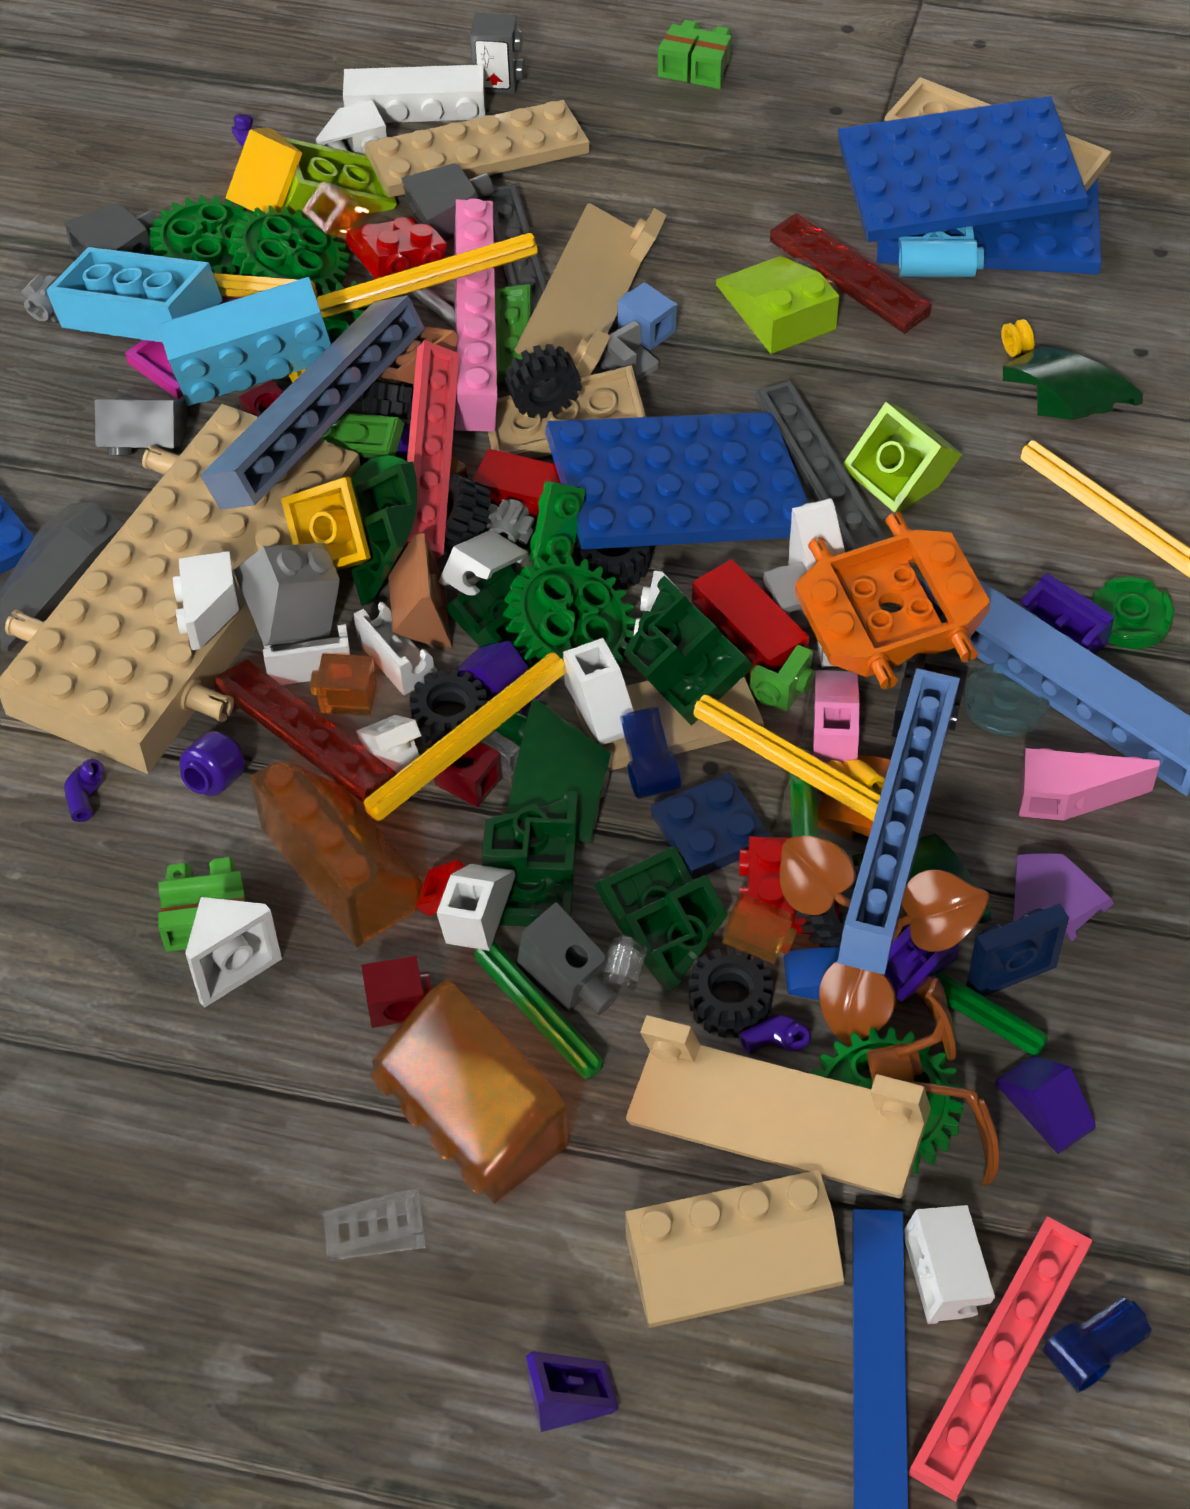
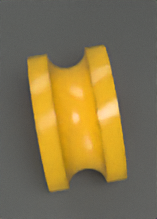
M1025 319L1017 320L1015 325L1012 323L1003 325L1001 330L1002 342L1009 356L1016 357L1020 355L1021 351L1028 353L1034 349L1033 331Z

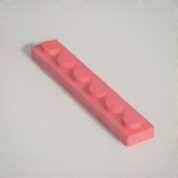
M424 340L417 347L407 462L413 461L418 489L417 509L410 535L402 550L407 547L416 534L425 533L437 561L444 554L460 353Z
M1048 1216L1046 1217L910 1467L909 1476L955 1502L958 1500L1091 1247L1092 1239Z

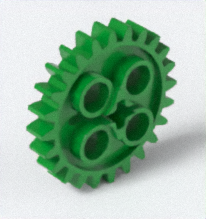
M200 195L198 202L195 203L187 197L185 198L184 206L173 202L172 212L162 209L161 218H154L153 220L154 227L150 228L151 254L209 262L213 273L237 275L240 272L241 266L232 264L234 256L228 252L231 245L229 240L236 221L243 219L246 208L241 205L235 207L230 200H226L225 203L219 202L218 195H215L212 201H206L205 197ZM251 210L248 213L253 215L254 211Z
M271 205L268 206L266 213L257 207L253 215L245 212L243 219L236 221L229 240L231 245L228 251L229 254L234 256L232 264L241 266L240 275L297 280L309 277L310 281L315 283L317 296L323 295L322 287H326L332 292L336 290V283L340 282L343 284L349 269V264L347 263L349 254L344 252L345 243L336 242L339 235L337 232H326L327 223L317 225L314 223V215L305 219L302 217V212L299 209L293 215L289 213L286 206L282 207L281 212H277Z
M552 554L546 563L541 558H537L532 567L526 565L509 587L510 591L504 599L509 605L503 612V616L512 620L506 630L507 632L519 633L513 645L515 647L526 645L529 649L524 656L526 660L535 656L541 660L549 653H556L563 659L564 651L603 638L617 664L620 665L626 658L623 654L631 637L634 636L632 629L635 627L636 619L628 617L634 606L622 603L621 601L627 593L626 590L615 591L612 588L616 581L615 577L607 580L601 578L603 572L601 566L596 568L594 572L588 570L587 559H584L579 566H576L571 555H567L562 564L555 554Z
M890 1027L886 1039H879L876 1030L870 1028L869 1040L862 1041L853 1032L851 1033V1047L847 1048L836 1041L834 1043L836 1058L822 1054L820 1056V1065L823 1070L812 1069L810 1074L872 1089V1079L864 1078L860 1075L864 1070H869L867 1051L902 1043L907 1045L914 1042V1033L910 1031L903 1041L896 1040L895 1029ZM931 1046L918 1051L922 1075L914 1076L915 1082L962 1088V1085L954 1084L957 1080L956 1068L944 1069L946 1066V1054L944 1052L931 1057ZM926 1092L931 1110L911 1170L914 1174L919 1173L918 1159L923 1158L931 1165L936 1163L934 1147L945 1152L949 1151L950 1139L947 1135L958 1136L959 1122L955 1119L963 1118V1104L957 1102L962 1099L961 1097Z

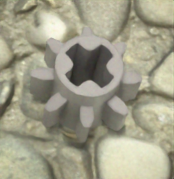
M37 274L21 291L27 297L24 301L26 311L36 320L46 321L48 318L53 322L58 320L46 292L56 281L57 277L48 275L43 279L40 274Z
M503 499L499 507L491 504L487 509L490 511L489 517L484 519L486 521L484 531L492 530L514 544L519 542L526 545L533 532L531 525L534 521V517L529 516L528 508L520 501L514 499Z

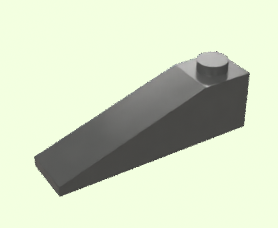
M96 502L69 504L44 524L0 589V645L7 651H10L22 641V639L9 636L5 632V623L8 616L18 620V618L12 616L14 610L22 611L26 615L46 621L124 524Z

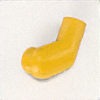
M856 759L843 763L837 760L827 763L881 795L885 778L867 763Z

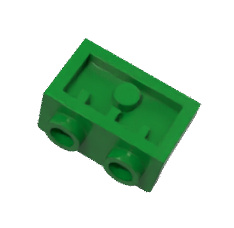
M545 481L543 493L539 498V514L535 533L530 541V562L535 563L537 558H541L546 563L551 555L555 554L562 564L567 555L572 556L577 534V514L582 510L586 489Z

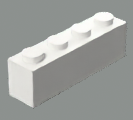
M482 64L344 69V107L373 100L384 123L457 121L480 118L485 116L484 67Z

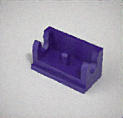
M1048 573L1042 576L1041 581L1020 601L1025 610L1035 614L1039 619L1062 634L1069 636L1073 641L1095 655L1109 642L1115 616Z

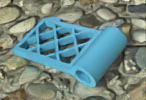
M973 226L957 228L964 236H949L944 233L947 230L926 233L923 237H898L899 277H975L977 270H983L984 247H977Z

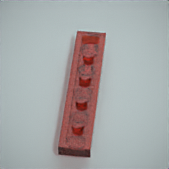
M795 213L770 230L771 243L806 267L820 272L828 282L902 333H907L930 316L932 304L799 214Z
M248 659L216 676L215 689L218 692L232 696L236 706L362 803L368 796L397 774L396 771Z

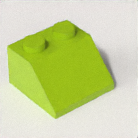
M885 402L844 461L843 466L850 476L893 512H902L940 487L962 456V453L907 409Z

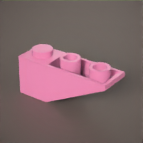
M815 670L813 756L825 763L833 760L840 761L841 763L848 760H857L859 744L858 674L851 671Z
M1025 748L1020 772L1019 816L1064 821L1152 792L1160 760L1143 759L1136 756H1106L1092 752L1054 751L1049 748Z

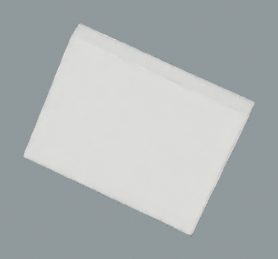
M206 897L200 898L185 954L199 1001L205 1008L282 960L271 910L266 904Z

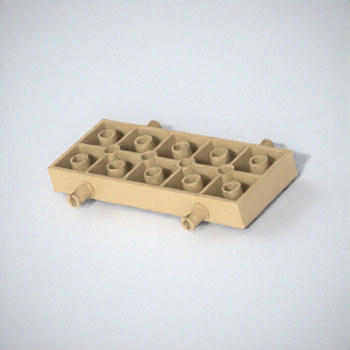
M221 404L182 454L177 455L163 450L156 445H150L149 450L144 452L142 466L147 470L158 472L164 476L46 621L26 615L19 610L12 612V616L18 618V620L8 616L5 623L6 634L15 636L28 643L0 676V699L5 714L146 774L151 772L195 711L213 717L220 722L226 721V715L230 716L234 699L232 696L221 694L212 690V688L248 642L257 627L235 575L239 611L201 649L191 650L188 634L180 635L176 617V609L183 608V601H176L173 586V577L180 576L179 558L230 551L234 570L263 546L292 545L281 498L344 477L352 479L360 468L359 454L318 439L256 505L220 510L200 475L258 418L257 416Z

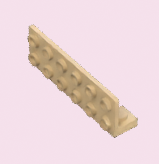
M588 203L515 347V352L521 355V352L527 350L531 354L534 352L533 346L540 345L542 350H545L546 344H553L554 349L561 346L565 352L568 351L580 378L590 376L610 338L608 332L618 313V300L628 292L643 258L655 241L667 215L654 208L646 221L639 218L633 228Z
M646 1015L640 1033L650 1053L626 1115V1120L630 1125L804 1173L820 1169L822 1178L895 1198L903 1197L931 1110L924 1086L876 1074L872 1089H867L702 1046L691 1026Z

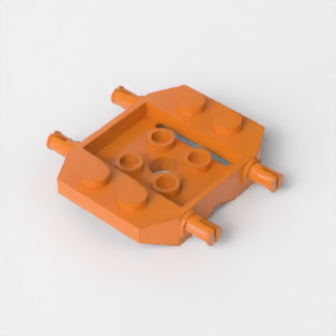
M895 512V517L891 513L885 520L894 537L836 556L831 554L823 537H818V543L815 538L811 540L808 548L811 550L817 563L795 583V596L829 663L865 677L875 675L882 689H888V684L890 688L895 686L898 679L892 669L918 653L938 654L955 648L962 662H968V657L970 661L974 660L978 655V651L975 649L970 637L988 614L990 608V600L952 532L912 531L907 526L900 512ZM911 564H917L943 611L947 622L942 623L931 601L916 577L915 571L910 566ZM885 603H896L902 609L898 612L889 613L880 607Z

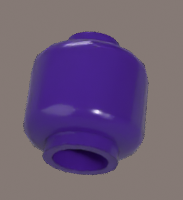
M216 731L204 733L182 752L179 761L180 774L184 784L193 792L207 796L219 795L243 774L245 762L240 745L236 740Z

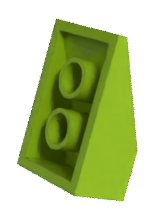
M283 137L302 152L283 205L287 207L290 214L294 215L299 209L302 212V217L305 219L314 215V223L317 224L328 222L335 215L345 219L395 209L397 205L395 197L388 198L366 155Z
M778 256L716 279V286L770 354L837 329L838 293L820 272L788 258Z

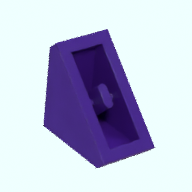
M506 641L479 647L456 669H459L460 677H463L465 672L472 674L473 681L479 679L482 683V689L486 691L487 701H490L528 671L529 667L511 642ZM542 691L534 699L537 700L538 698H540L544 694V691ZM532 700L519 711L524 713L531 706Z
M909 925L893 942L885 975L891 981L898 999L901 1002L906 1000L925 984L929 976L938 975L957 960L959 944L939 952L920 949L911 939Z
M1032 1055L996 1079L995 1085L1057 1154L1095 1129V1121L1071 1066Z
M536 1351L526 1355L528 1383L541 1432L612 1414L619 1409L606 1361Z

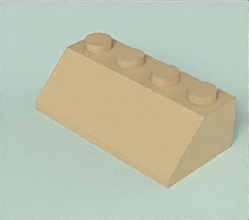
M820 1169L625 1211L626 1240L649 1328L844 1285L834 1215Z

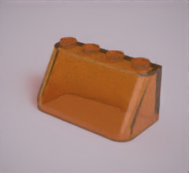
M289 762L273 763L250 776L261 828L356 947L418 910L415 906L422 893L420 878L342 785Z
M448 980L442 981L426 994L372 1060L374 1071L371 1072V1077L379 1090L386 1096L392 1093L402 1103L400 1108L407 1120L415 1128L422 1125L431 1135V1143L438 1154L446 1161L452 1158L462 1168L461 1175L467 1185L476 1194H480L483 1191L494 1204L569 1146L567 1110L558 1092L471 1001Z

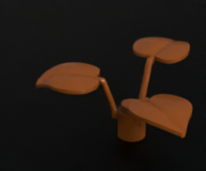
M796 836L787 839L782 847L780 884L787 902L795 910L808 915L826 913L831 909L835 900L840 905L849 908L851 899L842 894V892L848 890L854 884L856 879L854 864L849 855L838 845L819 837ZM943 870L920 872L912 877L905 887L902 900L903 907L893 942L910 925L911 939L918 948L930 952L950 949L966 938L978 924L988 905L990 894ZM835 962L822 977L819 1001L829 1028L842 1042L851 1046V1033L855 1032L861 1040L869 1037L870 1028H874L878 1032L888 1023L895 1010L896 993L886 975Z
M935 975L929 976L925 984L915 993L924 1002L937 1024L934 1033L907 1045L902 1043L868 1050L867 1059L872 1081L874 1082L875 1076L878 1074L924 1086L927 1093L966 1099L974 1112L986 1160V1173L981 1186L989 1185L994 1180L998 1171L999 1142L984 1098H980L975 1090L914 1081V1076L922 1075L919 1050L943 1041L947 1059L951 1061L955 1060L956 1057L955 1027L947 1006L945 991L939 978H936Z

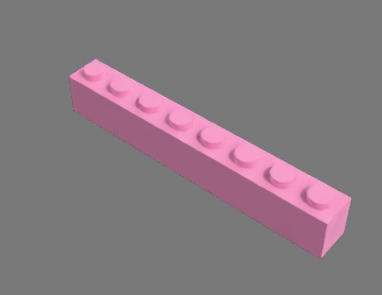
M456 199L454 255L493 244V201ZM494 268L455 279V332L458 336L455 352L460 353L455 404V430L495 432L497 406Z

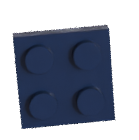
M730 773L651 805L653 819L670 846L676 847L693 880L739 861L740 849H748L749 837H771Z
M1060 903L1044 910L1042 908L1030 910L1019 920L1004 926L1000 924L992 925L976 936L966 986L985 997L1056 968L1069 917Z

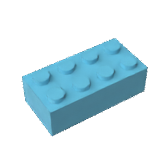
M88 247L46 290L62 328L162 343L158 324L217 306L223 301L209 262Z
M309 277L158 324L169 364L188 406L204 403L218 396L234 391H242L250 386L272 379H280L288 374L307 369L331 345Z

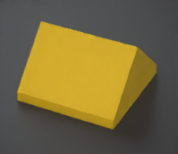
M271 128L250 129L225 198L252 211L258 207L266 213L268 206L271 205L277 212H281L302 152Z
M344 477L281 498L292 545L325 543L336 570L361 565L371 558L350 477Z

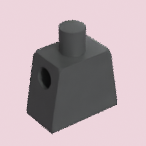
M455 163L401 178L407 205L418 223H430L444 241L454 236L456 199H481L494 194L493 184L487 173L468 180L459 164Z
M115 203L65 222L71 251L77 257L88 247L152 255L149 235L150 228L154 227L153 220L157 216L152 210H148L134 217L122 204Z
M557 902L522 931L516 965L538 988L564 1010L571 1011L583 1000L600 1015L613 1004L618 996L602 980L607 962L605 954Z

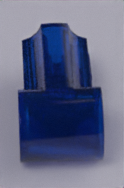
M658 707L641 709L621 715V725L630 761L627 764L628 774L636 798L639 800L680 789L681 777L673 753L668 751Z
M1122 1296L1082 1325L1079 1322H1073L1062 1328L1045 1344L1043 1352L1075 1392L1080 1393L1100 1380L1108 1372L1115 1360L1149 1338L1152 1329L1148 1324L1146 1314L1138 1304Z

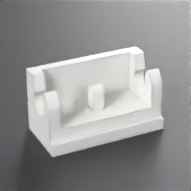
M489 530L453 547L439 583L444 586L450 584L466 595H476L480 590L475 585L469 584L467 580L475 576L489 579L492 573L515 562H524L528 552L498 533Z
M380 602L378 604L380 613L373 621H371L364 609L354 613L358 644L403 695L413 691L414 685L418 681L424 684L425 675L430 673L433 678L437 677V669L434 666L433 657L427 650L422 649L420 651L411 639L393 634L391 610L385 603Z
M346 624L337 625L339 637L264 646L263 655L269 686L353 675Z
M968 1205L916 1209L903 1230V1237L927 1323L935 1324L938 1321L963 1319L978 1315L976 1306L990 1304L995 1295Z

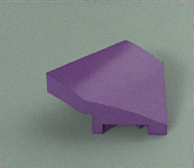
M1064 854L1017 855L1013 922L1021 919L1030 910L1036 908L1044 910L1060 903L1069 917L1065 934L1067 939L1072 942L1078 937L1077 930L1099 910L1104 913L1114 904L1112 899Z

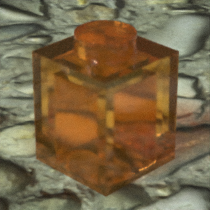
M322 181L302 212L326 234L346 239V230L358 228L369 210L346 188Z
M322 653L319 670L312 671L310 682L311 695L317 696L320 713L371 716L377 683L373 656Z
M740 892L723 931L722 942L775 964L779 952L785 955L789 952L797 929L790 927L793 922L791 913Z

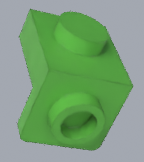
M797 644L779 673L755 665L751 671L750 691L753 698H756L764 705L774 706L788 712L800 692L807 693L815 677V670L811 669L813 651Z

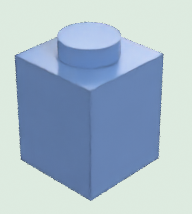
M643 282L632 291L625 293L618 300V329L632 321H636L641 325V345L648 350H652L676 332L677 304Z

